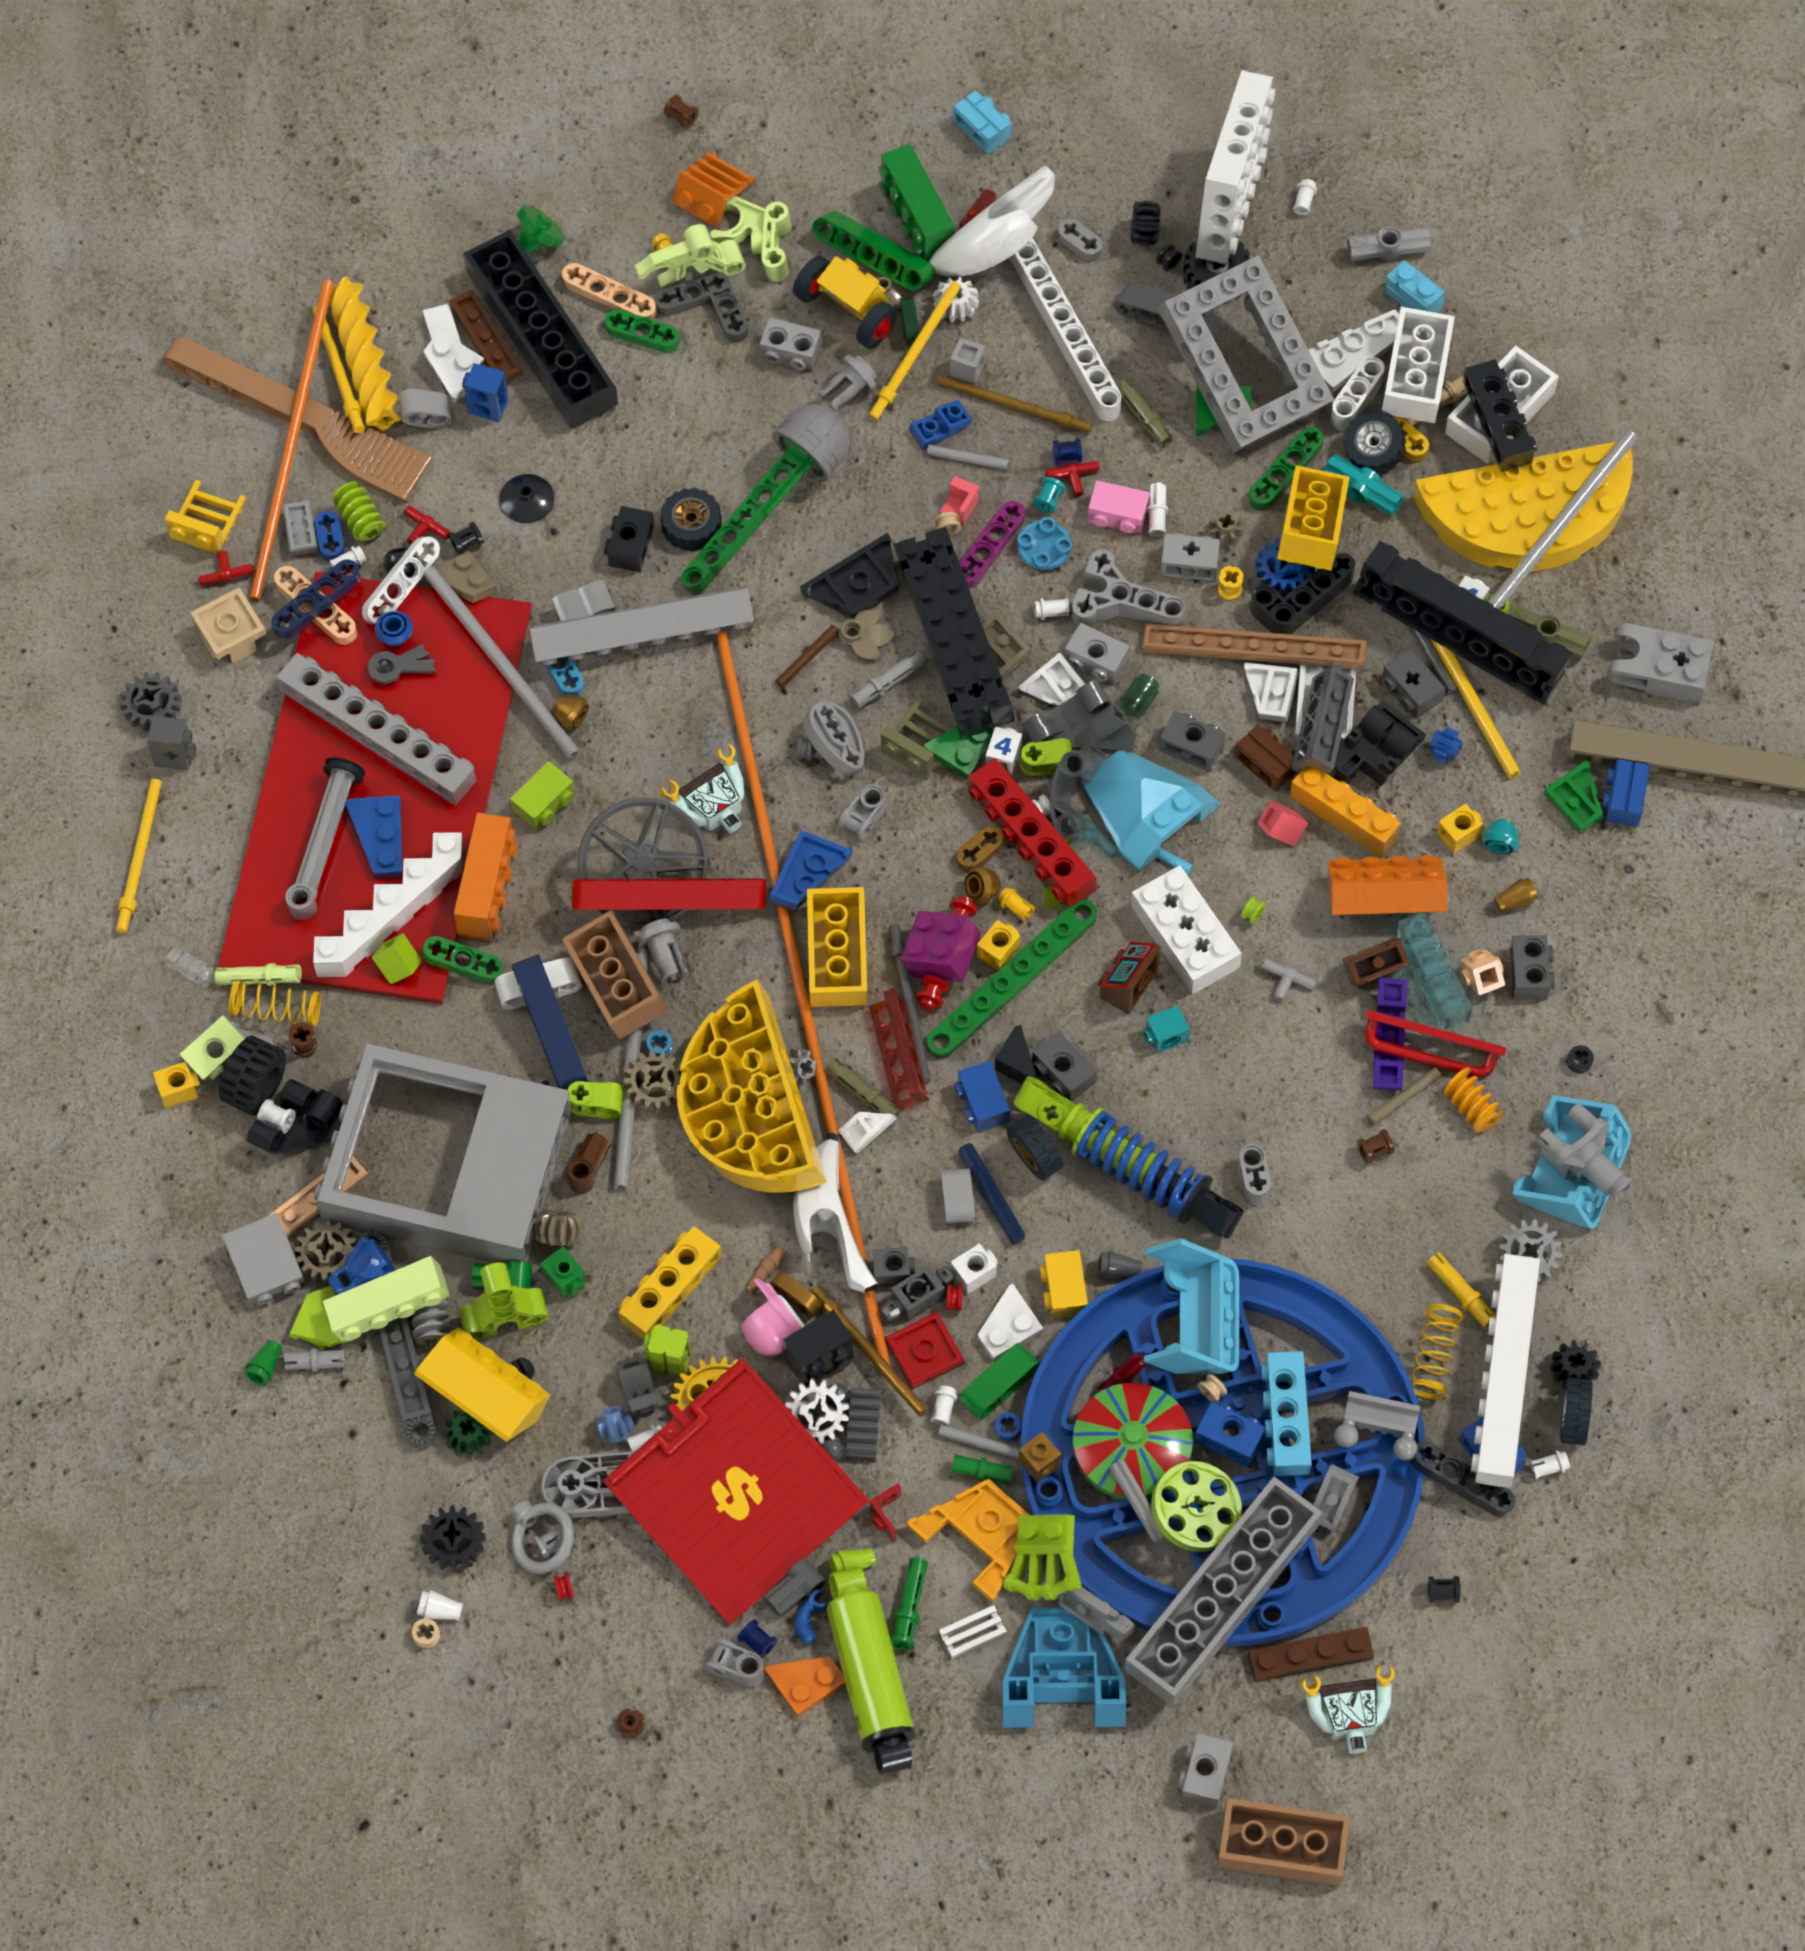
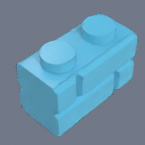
M974 91L965 100L963 99L954 105L953 121L986 154H990L999 145L1001 146L1010 139L1012 126L1010 118L1005 113L1000 114L988 96L983 97L977 91Z
M1405 260L1392 270L1386 278L1385 293L1403 307L1438 313L1442 309L1445 291Z

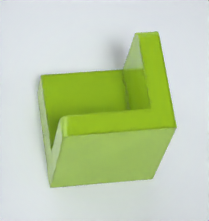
M403 933L382 943L372 956V959L390 984L412 975L422 961Z

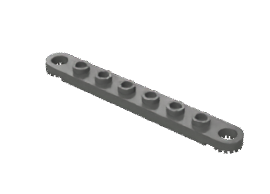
M369 1231L361 1236L379 1241L392 1262L387 1240L381 1232ZM407 1317L397 1318L388 1322L379 1331L407 1440L415 1448H426L434 1442L436 1429L423 1380L414 1375L419 1367ZM425 1426L429 1429L427 1437L421 1440L413 1437L412 1434L415 1428Z

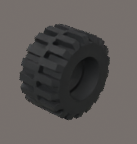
M256 1036L246 1037L232 1052L224 1067L219 1084L220 1100L250 1115H257L264 1101L273 1098L281 1083L286 1066L285 1051Z

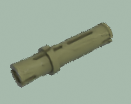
M1127 378L1126 380H1120L1116 386L1121 393V398L1138 418L1141 428L1153 437L1160 448L1169 446L1173 442L1174 437L1163 425L1162 418L1158 413H1154L1150 409L1149 405Z
M832 1059L828 1063L825 1073L864 1103V1107L869 1111L873 1110L880 1114H893L897 1118L900 1116L901 1109L887 1100L881 1090L871 1087L839 1061V1059Z

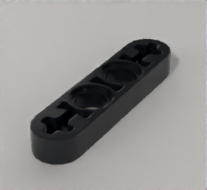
M1422 1441L1417 1444V1451L1414 1457L1409 1460L1411 1466L1417 1471L1494 1516H1503L1514 1508L1515 1496L1508 1488L1480 1484V1494L1473 1493L1468 1483L1470 1479H1476V1472H1471L1470 1465L1430 1442ZM1422 1451L1426 1452L1425 1458L1427 1461L1425 1462L1421 1460L1422 1454L1420 1452ZM1444 1464L1451 1465L1456 1473L1454 1479L1448 1478L1444 1474ZM1498 1496H1500V1497L1502 1498V1501H1501V1503L1503 1504L1502 1507H1500V1506L1498 1505V1503H1499V1500L1497 1499Z

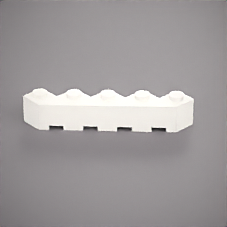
M462 832L433 833L432 858L404 859L403 884H374L373 910H344L343 936L314 937L313 964L317 977H346L354 970L355 965L363 958H368L394 931H399L413 918L414 913L422 906H427L453 879H458L464 871L465 847Z

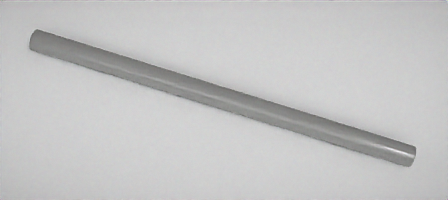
M1627 430L1488 601L1499 610L1502 608L1636 442L1638 437L1633 431Z
M435 566L428 567L423 575L568 759L576 757L580 750Z
M642 947L636 948L635 950L648 971L649 950ZM642 1027L627 1035L624 1072L626 1068H629L631 1059L638 1062ZM623 1088L622 1112L619 1119L613 1188L621 1191L628 1189L635 1107L633 1106L635 1098H626V1092L629 1088Z

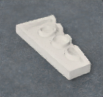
M1395 309L1364 322V326L1355 330L1348 329L1342 332L1341 336L1329 341L1327 339L1317 343L1316 347L1309 349L1316 366L1332 393L1348 382L1365 358H1379L1393 347L1399 313Z

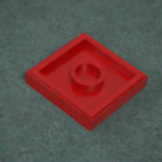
M938 1312L885 1337L886 1344L912 1390L965 1364L963 1356Z

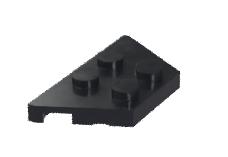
M888 533L884 534L800 586V592L804 596L851 618L856 617L859 612L869 609L898 591V581L890 535Z

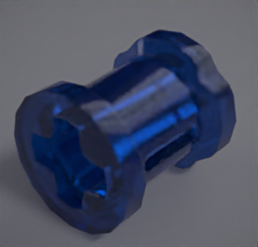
M1080 438L1068 442L1053 440L1052 447L1055 465L1059 464L1060 461L1077 460L1078 463L1082 462Z
M756 1619L750 1621L737 1637L740 1643L745 1642L761 1659L772 1651L778 1641L775 1636L770 1637L762 1630Z

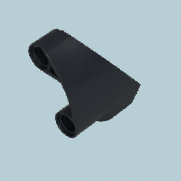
M289 1079L281 1091V1105L279 1106L285 1110L292 1109L295 1111V1119L289 1131L284 1134L281 1129L257 1119L252 1124L246 1140L248 1143L271 1154L291 1152L331 1140L334 1131H339L342 1123L339 1121L343 1102L329 1091L323 1089L317 1091L294 1079Z

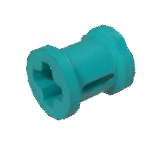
M1045 477L1042 481V490L1039 496L1034 498L1033 505L1040 511L1052 514L1055 513L1056 502L1059 496L1064 493L1066 487L1058 479Z

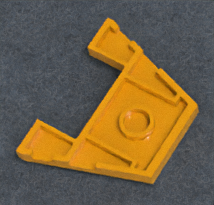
M987 1479L956 1495L954 1499L945 1504L937 1505L918 1518L910 1519L906 1523V1527L925 1544L947 1523L955 1528L992 1561L973 1581V1586L993 1603L1017 1556L1014 1545H1017L1018 1515L1029 1514L991 1480Z

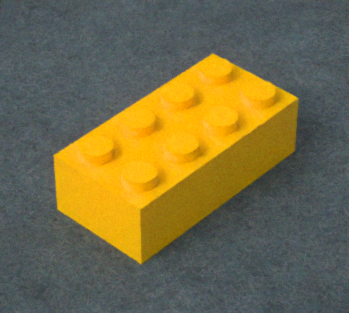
M1295 466L1277 559L1318 569L1332 570L1340 535L1349 476Z
M864 887L807 889L810 1007L868 1005Z

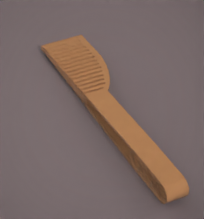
M176 337L162 357V362L172 371L290 424L297 395L296 391L183 337ZM307 397L300 429L317 436L321 447L328 457L346 474L366 486L405 502L432 461V458L397 440H393L391 437H387L385 434H380L379 431L367 428L366 425H364L365 430L362 433H355L352 423L346 415L342 416L340 412L335 413L333 409Z

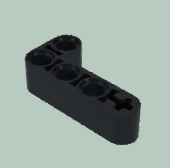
M1347 553L1336 554L1332 570H1316L1284 598L1272 587L1259 585L1252 592L1251 614L1271 633L1293 634L1353 582L1355 571L1354 558ZM1324 585L1328 588L1322 589L1317 586ZM1259 601H1267L1268 604H1260ZM1298 602H1306L1307 605H1300ZM1283 618V619H1286V620H1288V621H1287V622H1280L1278 619Z

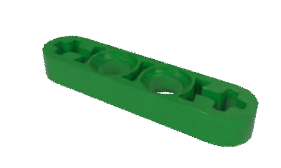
M1315 427L1303 429L1252 486L1249 502L1254 509L1259 511L1268 510L1291 485L1295 466L1307 467L1323 447L1324 439L1323 433ZM1312 438H1315V439H1316V443H1315V442H1311V443L1307 446L1306 451H1305V450H1304V447L1306 446V440H1307V439H1308V440H1311ZM1290 455H1298L1302 458V462L1291 464L1287 458ZM1275 473H1280L1285 476L1286 480L1282 483H1276L1271 480V476ZM1268 487L1269 490L1267 491L1266 499H1257V495L1262 496L1266 492V488Z

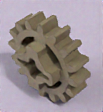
M650 1050L649 1057L646 1058L643 1053H639L638 1062L633 1059L630 1060L629 1068L625 1069L623 1075L627 1079H624L622 1086L623 1088H629L626 1092V1098H635L634 1107L641 1103L644 1105L643 1112H647L649 1107H653L654 1112L658 1113L661 1106L666 1111H669L671 1102L677 1105V1085H680V1074L682 1072L680 1071V1066H674L675 1057L666 1060L665 1052L656 1057L654 1051ZM668 1075L672 1078L673 1087L671 1086L672 1083L668 1080ZM635 1077L638 1078L637 1080L641 1084L640 1089L637 1087Z
M326 1220L324 1227H320V1224L315 1222V1229L313 1231L305 1228L306 1237L297 1238L298 1244L301 1247L294 1248L295 1255L298 1256L296 1258L298 1266L302 1267V1274L306 1276L311 1273L312 1282H316L321 1277L323 1283L327 1284L332 1273L345 1266L346 1256L348 1253H351L357 1244L356 1237L351 1238L352 1233L349 1228L342 1231L343 1227L340 1222L335 1227H331L330 1220ZM334 1237L340 1239L342 1242H336L334 1240ZM329 1244L330 1250H328L325 1260L323 1255L326 1253ZM311 1262H317L320 1267L313 1265Z

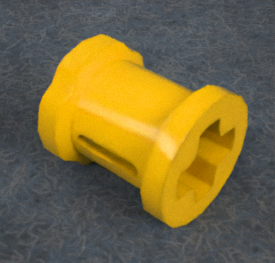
M1227 566L1220 571L1218 594L1224 600L1234 601L1242 594L1244 575L1238 567Z

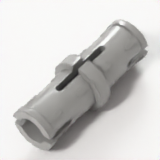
M312 1348L308 1352H285V1370L312 1369V1372H318L320 1368H345V1349L319 1351L318 1348Z

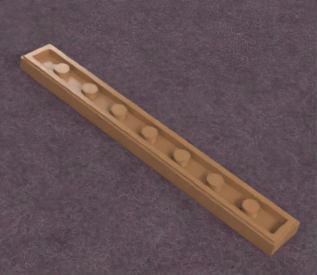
M1146 623L1142 651L1145 653L1331 667L1333 665L1337 668L1364 670L1367 640Z

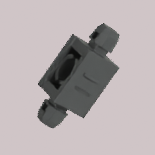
M927 1265L891 1288L892 1300L890 1299L882 1306L881 1314L887 1321H892L900 1317L902 1312L909 1322L945 1299V1287L956 1278L954 1271L950 1266H944L936 1270V1274H934ZM914 1290L926 1291L921 1297L910 1296Z

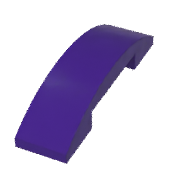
M1379 978L1376 1012L1405 1019L1408 980ZM1379 1022L1376 1037L1382 1041L1404 1046L1405 1029ZM1374 1050L1373 1089L1402 1091L1403 1058Z

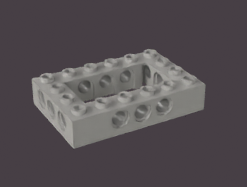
M1259 255L1165 301L1158 308L1233 454L1327 407L1334 401ZM1245 292H1248L1244 299L1245 309L1252 314L1259 328L1258 333L1260 337H1264L1272 353V360H1276L1285 378L1283 380L1285 385L1290 390H1293L1251 411L1202 317L1223 303L1226 305L1231 303Z

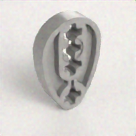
M819 702L815 704L806 714L803 721L804 731L808 739L832 767L843 775H856L864 765V748L859 730L853 718L844 708L835 703Z

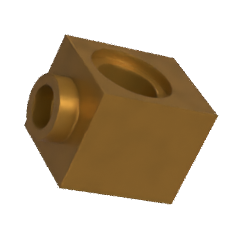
M1041 1432L1019 1449L1018 1462L1038 1484L1061 1466V1453L1047 1436Z

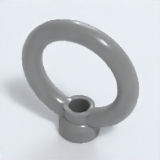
M529 1500L518 1503L511 1511V1517L516 1522L512 1533L511 1545L517 1563L526 1571L534 1574H545L554 1571L564 1563L573 1546L574 1527L570 1516L562 1507L553 1503L533 1505ZM551 1515L561 1525V1545L556 1554L549 1560L544 1562L533 1561L524 1550L523 1538L525 1531L536 1524L538 1516Z

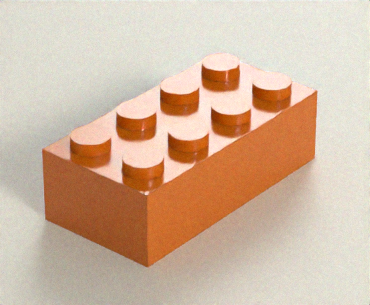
M477 813L454 910L459 939L492 943L494 934H499L501 917H498L500 908L504 909L506 905L507 892H504L505 884L510 883L512 879L513 867L510 866L511 858H516L518 852V841H515L516 829L512 828L510 817Z
M1423 855L1420 858L1394 856L1392 859H1379L1378 857L1370 856L1365 857L1363 860H1351L1346 857H1340L1333 861H1327V894L1332 915L1447 912V877L1441 857Z

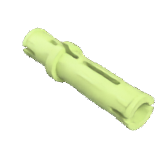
M269 963L262 967L216 968L217 971H215L214 975L217 986L233 985L236 980L241 981L242 984L245 981L246 985L267 984L268 986H276L277 983H300L302 970L299 964L276 966L275 963Z

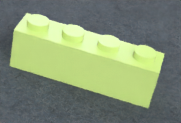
M429 1256L326 1299L323 1303L332 1332L341 1341H350L357 1339L361 1336V1333L368 1330L383 1328L394 1319L409 1317L416 1310L425 1306L438 1305L442 1302V1299L449 1297L450 1294L440 1264L432 1256Z

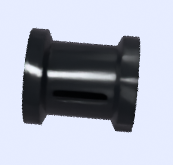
M473 521L469 523V527L461 531L448 533L450 542L458 555L463 554L464 550L476 544H484L482 534Z
M1428 1576L1429 1603H1434L1435 1600H1453L1454 1603H1460L1459 1576H1454L1453 1579H1434L1433 1576Z

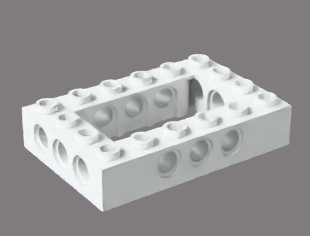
M1241 71L1205 180L1196 249L1197 258L1227 264L1230 254L1235 255L1238 245L1236 235L1241 236L1244 226V220L1241 219L1242 217L1247 218L1250 208V202L1247 200H1253L1256 184L1253 182L1259 181L1262 169L1259 163L1264 164L1268 148L1263 147V145L1268 143L1270 128H1266V124L1270 125L1273 109L1269 105H1273L1276 89L1272 88L1273 77Z

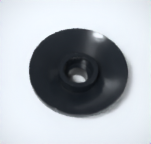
M522 474L513 477L503 486L500 492V505L505 515L510 519L520 523H532L541 520L551 511L554 505V492L551 485L544 478L534 474ZM525 492H530L528 496L522 495Z

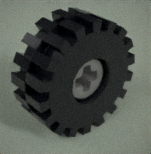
M1240 241L1235 255L1230 254L1227 264L1197 258V244L1192 242L1189 250H1186L1183 266L1184 284L1187 283V290L1249 260L1250 253L1248 249L1244 250L1245 245ZM1217 263L1221 264L1222 267H1219L1217 270L1213 269V266Z

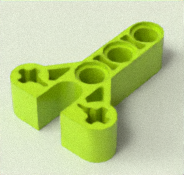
M492 1263L480 1270L485 1292L471 1304L465 1305L459 1310L463 1330L468 1332L475 1340L498 1335L497 1327L506 1322H516L518 1330L542 1324L549 1318L542 1290L539 1288L526 1289L512 1286L505 1263Z

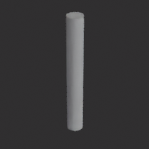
M928 445V456L1008 470L1009 459Z
M943 1424L940 1427L938 1436L1015 1460L1019 1459L1020 1448Z

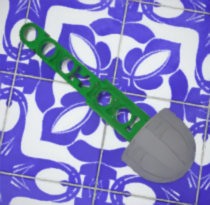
M810 404L801 406L792 411L773 432V439L784 452L783 455L699 552L697 561L693 560L683 571L681 581L689 593L698 594L708 587L715 578L714 574L720 572L805 472L820 480H827L838 468L847 455L850 437L845 421L836 411L823 405ZM788 473L785 481L776 482L779 474ZM765 493L771 494L768 501L764 503L758 502L761 495ZM736 534L733 542L723 543L727 535ZM713 554L719 555L716 562L712 564L706 563L709 556ZM701 575L698 583L688 584L692 576Z

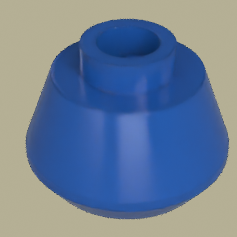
M401 611L385 612L375 623L376 636L390 647H399L405 644L413 631L410 617Z

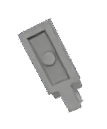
M1083 1586L1074 1592L1067 1591L1059 1595V1606L1103 1636L1108 1633L1122 1642L1134 1631V1623L1125 1615H1119L1117 1610H1114L1107 1602L1100 1600L1087 1591Z

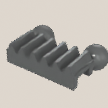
M835 1383L837 1384L835 1393H845L841 1403L850 1402L847 1445L842 1446L839 1441L828 1439L821 1446L835 1462L841 1458L852 1460V1457L870 1458V1461L876 1462L881 1390L862 1388L847 1390L844 1385ZM826 1395L827 1403L837 1407L834 1400L829 1395Z

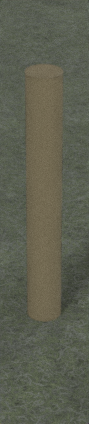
M1433 1068L1367 1115L1368 1121L1375 1125L1441 1077L1439 1070Z

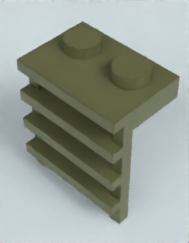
M918 698L895 729L886 726L881 733V752L928 780L933 769L940 764L939 760L934 758V753L900 733L904 729L926 743L936 738L909 722L912 717L941 734L949 731L951 728L919 710L924 700Z

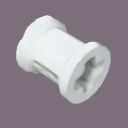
M268 1099L260 1107L257 1119L281 1129L285 1134L294 1122L295 1111L292 1109L285 1110L274 1105V1101Z

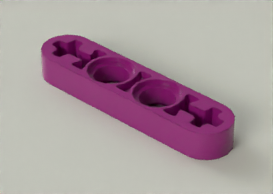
M1016 501L1006 502L959 562L965 574L971 569V563L974 565L972 577L967 576L965 578L969 589L979 583L1023 525L1025 509L1021 503ZM1014 511H1016L1017 517L1013 516L1009 520V524H1005L1008 520V513L1012 514ZM1000 530L1005 533V537L1001 540H995L991 538L990 533ZM979 550H985L989 552L990 556L985 560H979L975 557V553Z

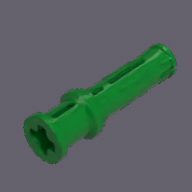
M912 1557L909 1559L901 1604L893 1615L895 1624L890 1640L892 1647L897 1649H914L913 1635L915 1626L919 1625L920 1622L919 1615L917 1614L925 1572L928 1567V1561L922 1558Z

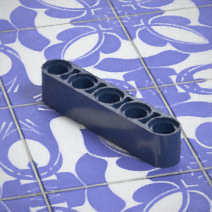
M539 954L511 964L558 1088L568 1090V1087L576 1081L588 1082Z

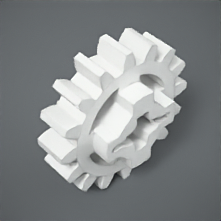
M811 1378L810 1386L808 1387L800 1382V1392L791 1390L790 1395L794 1400L786 1401L785 1406L792 1409L791 1413L798 1420L797 1413L805 1415L808 1420V1427L805 1428L813 1437H818L820 1444L824 1443V1436L826 1435L834 1440V1430L843 1432L844 1427L840 1422L848 1421L849 1419L848 1415L842 1413V1411L849 1409V1403H841L845 1393L836 1394L837 1384L835 1383L830 1388L826 1387V1379H822L820 1385H816L815 1380ZM815 1392V1396L810 1400H801L805 1395ZM826 1395H829L834 1400L837 1409L829 1407L826 1402ZM819 1399H821V1410L825 1413H820L815 1423H813V1413L809 1408L814 1409ZM824 1422H833L827 1428L819 1430V1426Z

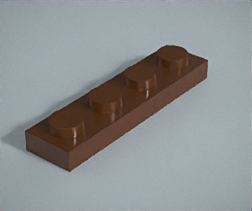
M472 289L449 300L451 309L480 356L484 358L487 367L504 371L506 383L523 376L522 367L475 291Z
M1367 1627L1250 1649L1248 1651L1255 1682L1374 1658Z

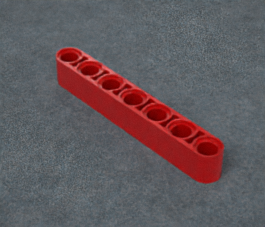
M762 878L572 879L571 909L766 908V879Z

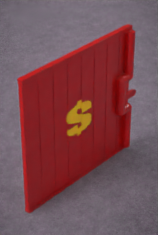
M743 1358L737 1361L682 1411L676 1404H670L669 1411L673 1414L674 1418L602 1480L729 1625H732L778 1584L798 1561L807 1558L870 1502Z

